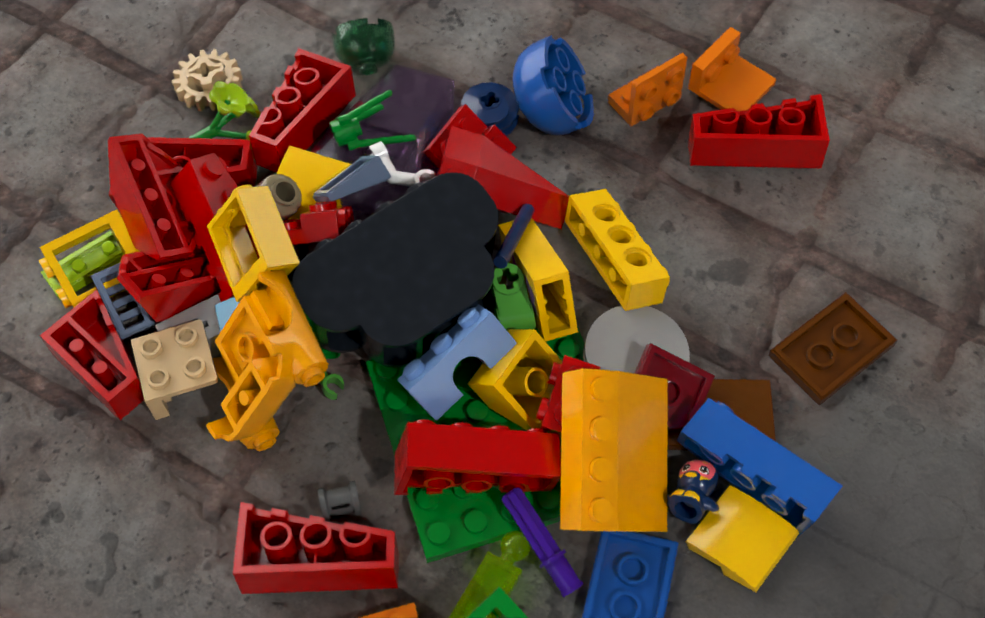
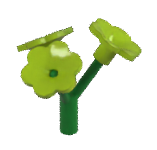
M223 81L215 82L213 89L209 93V98L217 104L218 113L211 125L189 136V138L213 139L218 136L250 140V130L247 133L221 130V128L234 117L239 118L245 112L259 118L261 112L258 110V106L239 85L235 83L226 84Z

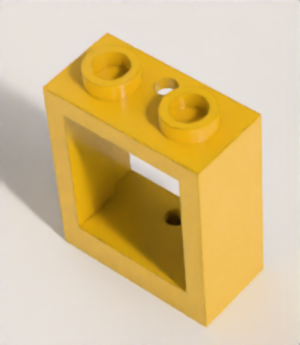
M242 185L237 187L207 225L236 302H240L243 296L250 295L253 290L266 289L267 285L260 282L257 277L259 272L284 270L288 276L300 263L268 186L252 187V185ZM246 224H247V226H248V228H249V231H250V233H251V236H252V238H253V241H254L255 246H256V248H257V251H258V253H259V256H260L259 258H258L257 255H256V252H255V250H254V247H253V245H252V242H251L250 237H249V235H248V232H247V230H246V227H245Z
M117 209L39 247L44 258L38 261L48 279L56 276L61 288L55 291L65 309L70 306L74 308L97 288L94 287L77 296L55 255L108 229L112 232L124 255L140 252L134 247L125 223ZM116 277L103 284L108 289L120 282Z

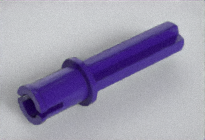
M517 487L502 497L503 504L542 563L539 565L540 569L543 567L546 569L561 592V596L564 598L581 587L583 582L580 581L564 555L567 551L565 549L561 551L523 490Z

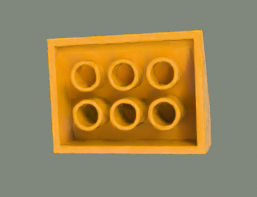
M584 368L562 373L560 530L667 532L668 379L622 371Z

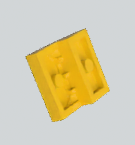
M289 146L277 174L286 175L296 182L301 191L302 201L298 211L288 219L300 218V214L309 211V205L316 203L313 193L351 164ZM340 199L336 200L337 206H341Z
M729 485L716 502L719 510L715 512L709 511L686 540L689 550L720 566L723 575L756 593L797 538L799 532L798 529L766 505Z

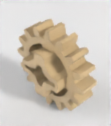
M213 49L210 55H206L204 50H200V56L198 57L189 54L190 61H180L179 66L181 70L173 71L175 79L172 80V84L179 101H185L187 108H191L196 104L200 112H202L205 106H209L211 111H215L216 104L209 98V93L213 89L215 82L235 83L242 88L241 80H243L236 59L230 60L226 52L218 56L216 49Z

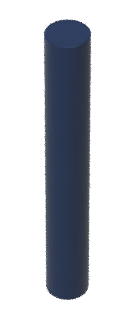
M524 204L521 207L493 261L497 268L503 269L507 267L535 210L531 204Z

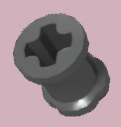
M355 481L349 482V485L333 490L325 491L324 488L318 489L321 512L326 522H330L331 517L353 512L356 516L362 514Z

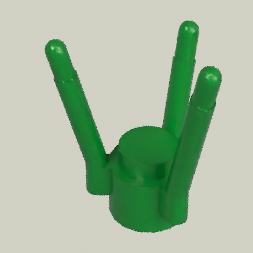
M392 90L385 91L351 112L329 122L338 147L347 144L349 151L359 147L371 146L380 141L384 145L415 141L416 136L399 135L358 140L357 137L363 135L359 122L383 110L384 105L379 103L392 96Z

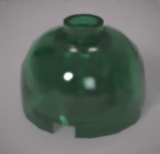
M360 18L338 25L335 28L336 34L332 32L333 48L337 58L341 63L351 66L353 71H359L361 75L377 73L378 68L383 67L389 62L395 49L394 28L391 22L377 18L378 24H368V18Z

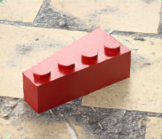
M240 502L233 575L241 594L398 589L399 550L395 531L348 522L341 525L326 522L323 517L310 515L309 518L288 515L286 510L272 508L271 511L255 508L254 504Z

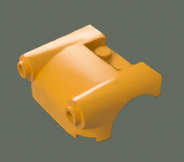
M284 270L265 271L257 274L259 281L267 285L266 289L253 290L250 295L243 296L215 340L222 354L221 357L213 358L217 377L225 384L229 391L220 404L226 416L209 422L206 425L209 433L215 440L224 439L228 442L239 440L248 449H256L257 451H264L272 447L280 433L273 416L295 385L304 384L305 387H311L321 382L325 377V372L329 367L328 362Z

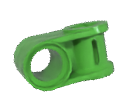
M508 263L507 267L503 269L496 268L491 287L494 316L506 330L536 329L534 310L528 297L522 270L512 263ZM502 276H507L508 281H515L511 289H507L505 284H499Z

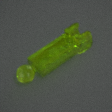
M513 531L507 533L501 539L500 557L488 551L448 618H467L499 586L510 597L522 576V570L513 564L525 559L530 551V544L523 533ZM490 613L485 618L496 617L492 613Z

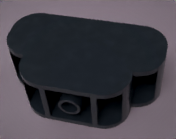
M444 173L424 184L421 182L416 183L405 192L403 197L395 202L387 201L380 205L369 218L364 221L359 219L349 224L343 234L333 240L328 238L318 243L313 252L298 264L293 275L292 287L320 347L335 353L352 352L362 347L367 355L378 364L392 368L405 367L413 360L420 359L430 349L431 343L435 338L452 329L458 323V318L464 311L472 307L475 308L478 304L487 309L494 279V264L491 256L498 226V210L493 199L477 180L461 173Z

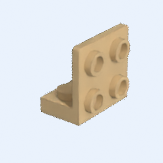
M200 319L131 339L144 400L155 420L170 416L167 402L172 401V397L218 382L204 324Z

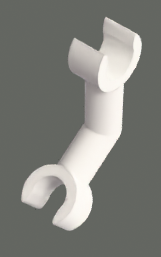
M382 141L369 146L373 153L370 156H379L389 171L391 178L387 182L390 184L411 187L423 180H430L435 177V172L430 169H422L417 174L396 171Z

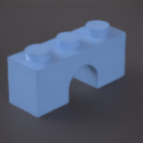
M479 304L475 308L472 307L464 311L459 316L458 323L447 333H443L435 338L431 343L430 349L420 359L410 362L403 370V375L397 379L420 406L436 421L463 396L453 382V371L459 361L466 357L475 356L491 369L517 344L497 318Z

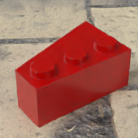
M97 289L40 335L52 355L120 421L144 401L137 370Z

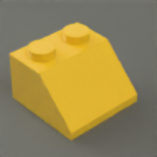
M508 329V333L517 344L491 369L482 364L468 382V385L490 409L525 430L541 428L542 420L536 419L542 397L550 399L554 385L547 382L554 362L561 364L562 360L535 329Z

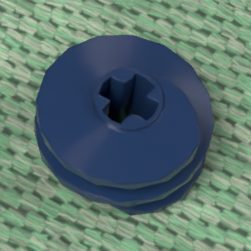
M489 82L472 86L464 93L461 106L466 104L487 127L495 124L505 136L513 132L518 124L519 105L514 93L504 85Z

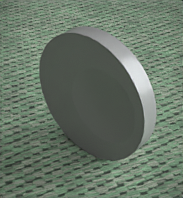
M618 306L603 313L592 324L584 344L583 358L585 362L600 366V370L635 373L644 349L649 343L687 362L690 360V351L683 331L665 313L649 306L625 311L622 306Z

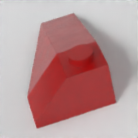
M451 126L437 176L444 173L468 175L484 187L493 199L498 211L517 216L524 204H531L535 210L532 216L534 222L562 230L569 195L487 137Z

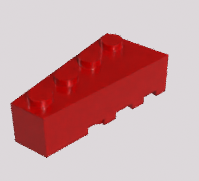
M298 48L294 55L295 62L293 66L287 67L284 73L285 80L281 87H276L272 94V103L269 107L264 108L249 134L255 161L258 166L277 173L289 146L307 150L330 125L329 122L333 121L356 96L351 66Z
M822 94L811 95L808 101L797 102L795 98L782 100L781 105L765 107L763 103L751 105L748 110L744 111L728 108L693 114L688 139L690 166L822 168L830 142Z
M147 137L150 140L149 143L162 149L179 163L182 168L190 159L215 153L238 187L242 185H252V187H255L258 165L255 161L250 140ZM109 190V197L117 207L112 192Z
M212 153L190 159L170 184L186 221L191 222L194 226L196 235L193 238L198 249H204L210 263L206 268L211 279H217L221 288V292L218 295L221 302L234 297L207 225L217 214L218 209L231 196L232 191L238 186L217 155ZM246 224V225H245L246 230H247V232H248V235H249V237H250V240H251V242H252V245H253V247H254V250H255V252H256V255H257V257L259 258V257H260V256H259V253H258V251H257V248H256V246H255V243H254V241H253V238H252V236H251V233H250V231H249V228H248V226H247V224Z
M417 420L407 422L395 452L394 495H408V488L426 487L427 494H443L442 489L461 486L466 490V493H481L491 489L493 485H499L501 492H509L517 487L521 488L523 492L552 491L561 478L560 434L547 433L546 430L540 428L519 431L510 430L509 427L502 425L479 428L463 422L452 425L435 424L431 420Z

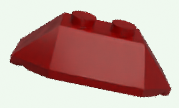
M142 133L109 137L110 190L134 247L157 261L190 256L196 247V242L193 238L196 235L193 224L186 221L170 184L182 170V166L162 149L149 143L150 140Z
M197 246L190 256L157 261L140 251L122 255L117 280L156 322L167 320L221 292L217 279H211L206 268L210 263L204 249H198Z

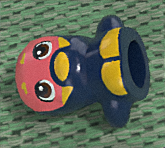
M692 460L683 465L677 479V490L667 496V506L670 507L671 512L676 518L689 524H697L706 510L711 512L719 510L718 504L709 498L718 484V473L714 466L705 460Z

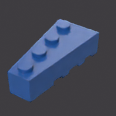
M710 398L706 400L682 429L677 439L678 443L697 458L711 463L717 473L735 488L766 505L798 529L799 535L797 537L815 523L842 488L841 484L737 417L727 405L719 401L715 402Z

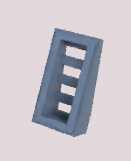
M362 156L314 192L313 198L316 202L335 201L385 182L391 178V175L379 156Z
M118 263L91 275L121 339L127 341L155 328L156 324L153 318L131 294L112 302L110 296L125 290V288L119 283L106 289L103 283L117 277L120 265ZM136 301L138 307L120 315L118 314L116 309ZM140 314L143 315L144 320L125 328L123 322Z

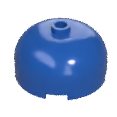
M550 35L529 45L519 55L513 69L514 94L522 113L534 127L551 135H565L589 126L594 116L592 94L585 95L586 87L582 78L586 74L573 49L564 39L559 38L555 40ZM579 96H581L582 99H583V101H584V111H583L582 102H581Z

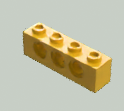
M607 189L570 195L565 223L623 309L628 311L663 303L670 282L668 271L657 260L650 246L644 242L636 231L634 224L628 220L618 202L612 198Z

